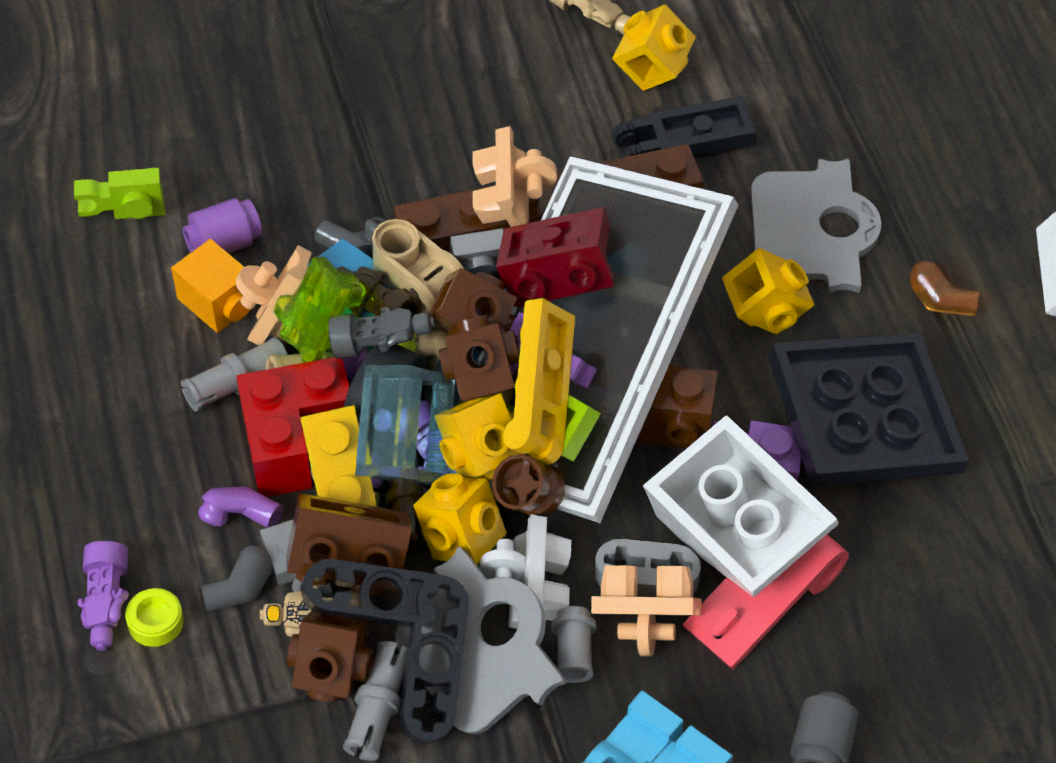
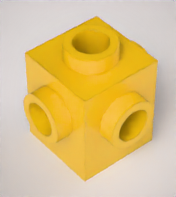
M666 4L649 12L639 11L624 25L623 32L625 34L612 59L642 91L677 78L678 74L688 63L689 58L687 55L696 36Z
M760 247L722 277L737 318L743 320L749 326H757L776 335L794 325L801 315L814 306L806 286L809 283V279L804 269L792 259L785 260Z
M501 393L470 399L434 415L443 438L439 443L441 454L448 467L453 471L456 470L457 474L488 479L490 481L493 478L495 469L502 460L510 455H525L510 449L504 442L503 434L505 427L514 418V413L511 410H507Z
M456 473L444 474L432 483L431 488L413 505L434 560L448 561L454 555L456 549L461 547L478 564L481 557L485 553L490 552L497 544V541L507 534L488 479L467 477Z

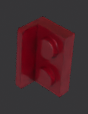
M604 207L504 228L496 268L503 283L506 285V291L517 297L514 304L515 307L524 306L525 301L544 298L550 301L607 289L613 286L614 274L606 257L611 223Z

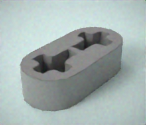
M613 539L604 543L596 554L595 578L600 588L605 565H615L617 560L626 561V566H638V597H657V566L690 567L693 594L697 591L701 571L700 559L694 551L686 546L630 539Z

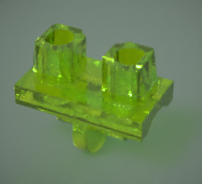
M313 257L297 294L281 295L275 303L274 314L283 323L279 332L280 337L299 351L303 363L321 360L325 351L332 349L329 339L330 317L342 315L345 308L360 306L366 293L365 286L353 273L338 272L326 257Z

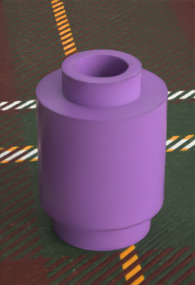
M236 198L189 213V225L182 228L190 253L210 238L230 254L252 246L253 240L262 237L259 216L249 199L239 202Z

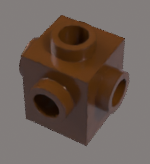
M459 268L446 277L429 314L435 318L436 327L434 328L447 333V336L457 333L454 322L484 314L487 315L489 324L502 321L504 331L507 332L516 319V316L510 312L517 297L504 291L506 285L498 278L483 272H477L474 275ZM475 346V348L473 349V353H475L476 350L482 352L485 349L479 346Z
M486 314L454 322L457 333L444 337L447 347L439 349V357L446 381L456 380L461 402L515 388L517 376L513 364L519 363L520 348L514 330L505 332L502 321L489 324ZM475 346L482 347L487 351L488 362L486 365L478 364L474 360L473 349Z
M311 610L301 621L299 634H293L288 647L287 667L294 668L292 688L307 690L309 697L319 701L336 702L342 698L348 699L360 684V681L367 682L372 667L373 648L365 647L369 621L322 615Z

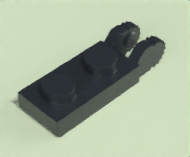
M741 96L649 113L647 117L631 119L629 122H620L619 125H615L616 127L611 132L615 145L617 144L618 147L624 149L620 152V158L689 144L694 157L756 145L757 131L745 100Z

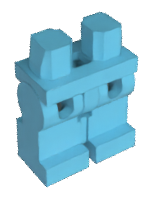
M642 690L628 706V714L606 740L600 742L582 763H732L733 755L691 725L682 734L683 719Z

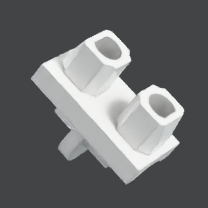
M531 514L528 518L527 531L516 536L513 541L509 539L498 540L497 550L487 552L481 557L480 570L487 579L496 577L512 578L531 588L543 605L546 620H554L557 618V612L560 609L569 606L570 588L565 584L544 580L545 571L559 575L563 574L568 567L571 557V540L547 533V517ZM509 605L508 627L517 629L518 615L514 607Z

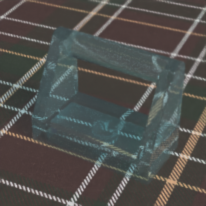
M365 365L355 475L432 485L436 479L447 474L448 465L443 459L439 445L440 440L443 438L434 415L453 407L455 380L446 381L444 373L411 365ZM422 385L433 386L426 470L415 469Z

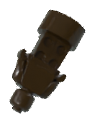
M341 266L332 272V283L343 292L341 301L358 318H363L362 313L367 312V310L375 316H380L382 313L381 308L388 307L390 311L397 308L408 309L411 311L412 317L415 314L421 313V303L417 298L404 290L396 289L391 291L382 286L384 285L383 279L388 278L382 271L360 267L357 272H352L346 267Z

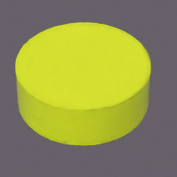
M151 588L139 592L129 601L125 611L130 635L135 641L145 646L157 647L171 642L179 635L184 623L183 612L178 598L165 589Z

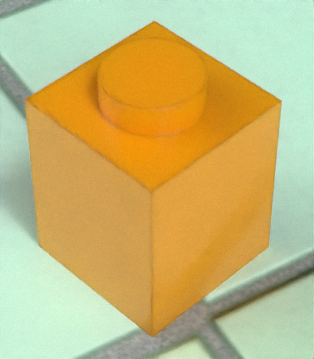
M211 238L171 267L177 299L217 334L232 322L243 319L251 310L241 304L240 300L243 295L236 286V277L244 266Z

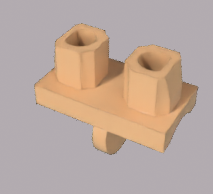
M510 126L496 129L495 146L473 151V168L481 185L496 182L495 186L473 191V208L482 224L507 220L509 225L513 227L529 223V198H540L542 191L550 189L557 180V169L554 162L542 156L541 152L537 149H531L527 153L517 149L514 146L513 130Z
M298 245L278 278L274 276L277 271L276 266L268 261L263 262L261 267L248 265L241 269L236 277V286L243 295L240 300L241 304L248 309H253L256 304L261 305L256 314L258 321L251 330L247 340L261 345L270 335L288 344L295 345L306 326L309 315L288 304L289 301L293 299L315 311L323 301L331 281L318 271L307 266L312 252Z
M605 565L601 582V596H592L591 613L638 615L637 623H618V639L637 640L639 655L653 656L656 640H675L676 636L675 623H656L655 615H701L702 598H693V582L690 567L657 566V597H638V566Z

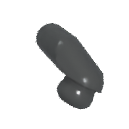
M256 545L248 546L240 552L229 579L201 585L206 611L211 612L256 600L272 572L270 555L262 547Z

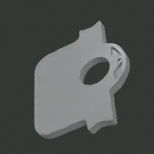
M818 159L817 170L770 171L757 176L751 187L754 250L760 247L785 260L792 259L804 269L809 280L825 281L829 293L838 290H850L860 293L861 274L859 257L870 252L877 244L881 231V217L877 208L867 198L852 191L850 160L845 159L832 162ZM841 212L853 217L859 228L850 236L834 237L827 234L821 228L819 222L829 213Z
M461 547L456 549L454 555L446 563L434 568L436 574L445 575L460 582L468 594L469 605L456 714L453 723L456 728L468 734L483 733L490 729L524 697L531 696L534 702L542 705L552 690L567 683V680L540 647L545 633L546 617L539 597L531 588L512 578L496 577L487 579L466 550ZM439 589L433 598H426L427 604L436 608L435 624L431 629L422 626L421 633L441 632L453 638L454 631L452 629L441 630L445 613L449 609L455 608V603L446 599V591ZM509 604L516 610L519 620L515 635L503 645H488L481 634V622L485 613L495 605ZM397 627L395 642L397 643L398 651H400L402 645L408 648L410 627ZM429 644L421 648L418 656L419 664L427 674L433 676L441 675L448 670L450 661L444 648L436 644ZM446 686L426 687L432 697L437 691L444 694L447 692Z

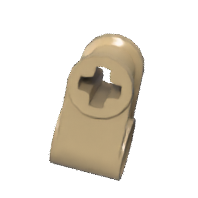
M387 220L379 224L374 230L372 237L373 270L382 271L388 276L382 282L391 291L396 289L404 290L420 301L421 313H430L446 277L459 268L464 269V267L452 254L442 250L406 220Z

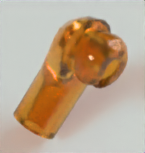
M921 261L913 267L909 276L911 287L928 310L976 316L979 291L953 288L941 269L934 262Z

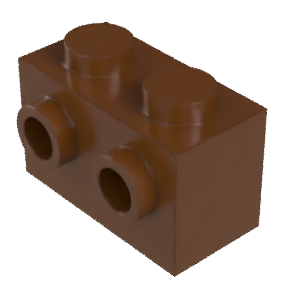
M611 358L605 390L625 396L640 361ZM669 365L636 442L687 449L706 433L712 425L718 371ZM603 413L602 438H607L616 416Z
M299 493L286 554L287 573L296 574L295 578L302 582L309 568L314 563L323 559H336L403 569L412 530L409 513ZM325 573L320 582H312V584L318 586L327 585L329 580L334 581V574ZM354 576L355 583L351 588L359 591L364 578ZM379 580L370 586L369 595H381L384 593V590L395 592L399 590L392 582Z

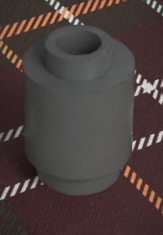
M821 692L803 701L790 754L794 759L793 763L849 762L859 721V713L845 696L835 692Z

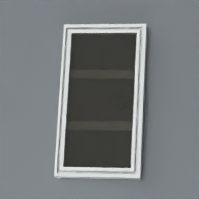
M569 157L541 220L604 207L611 223L606 257L614 274V284L611 288L549 301L575 316L572 355L584 360V363L597 369L588 388L570 381L568 394L601 413L574 462L561 455L551 465L560 471L565 483L564 497L557 509L600 523L738 204L733 196L580 158ZM513 306L510 313L516 317L519 312L524 314V306ZM486 350L480 352L477 362L481 365H486L488 362ZM515 390L510 401V404L513 406H515L516 399ZM459 399L457 405H459V404H461V403H463V402H465V401H462V402H461V399ZM490 480V481H489V484H490V487L492 488V480Z

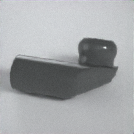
M373 217L365 222V230L351 232L329 220H324L316 230L315 242L329 249L341 239H345L370 256L373 255L372 237L374 230L379 224L387 220Z

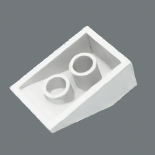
M727 415L643 485L656 516L688 548L752 597L760 593L839 524L838 519Z

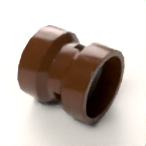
M517 454L510 455L497 466L492 478V490L497 501L504 507L529 515L547 516L561 504L565 493V483L560 471L553 465L542 464L535 458Z

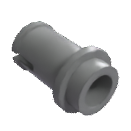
M580 606L564 607L557 612V618L551 624L553 633L557 635V669L568 683L585 682L593 677L591 635L595 633L597 624L587 608Z

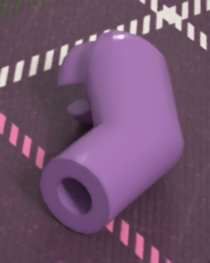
M246 486L211 488L201 497L204 502L198 510V515L201 520L208 524L222 526L226 523L229 512L240 513L268 528L278 524L284 508L281 504Z

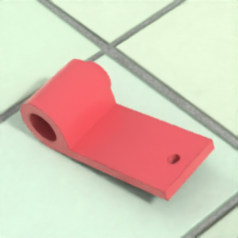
M826 535L755 597H752L726 577L702 603L701 615H691L682 625L728 667L734 670L807 590L814 595L818 594L837 578L847 563L849 552L830 536ZM715 636H722V638L720 639L715 638Z

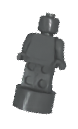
M388 307L381 308L382 313L380 316L356 318L354 314L332 316L329 319L331 348L336 359L357 357L361 354L363 347L376 346L377 344L381 352H386L393 345L413 340L414 332L417 335L432 333L433 327H436L435 318L431 317L428 312L415 314L412 317V313L408 309L397 308L390 311Z

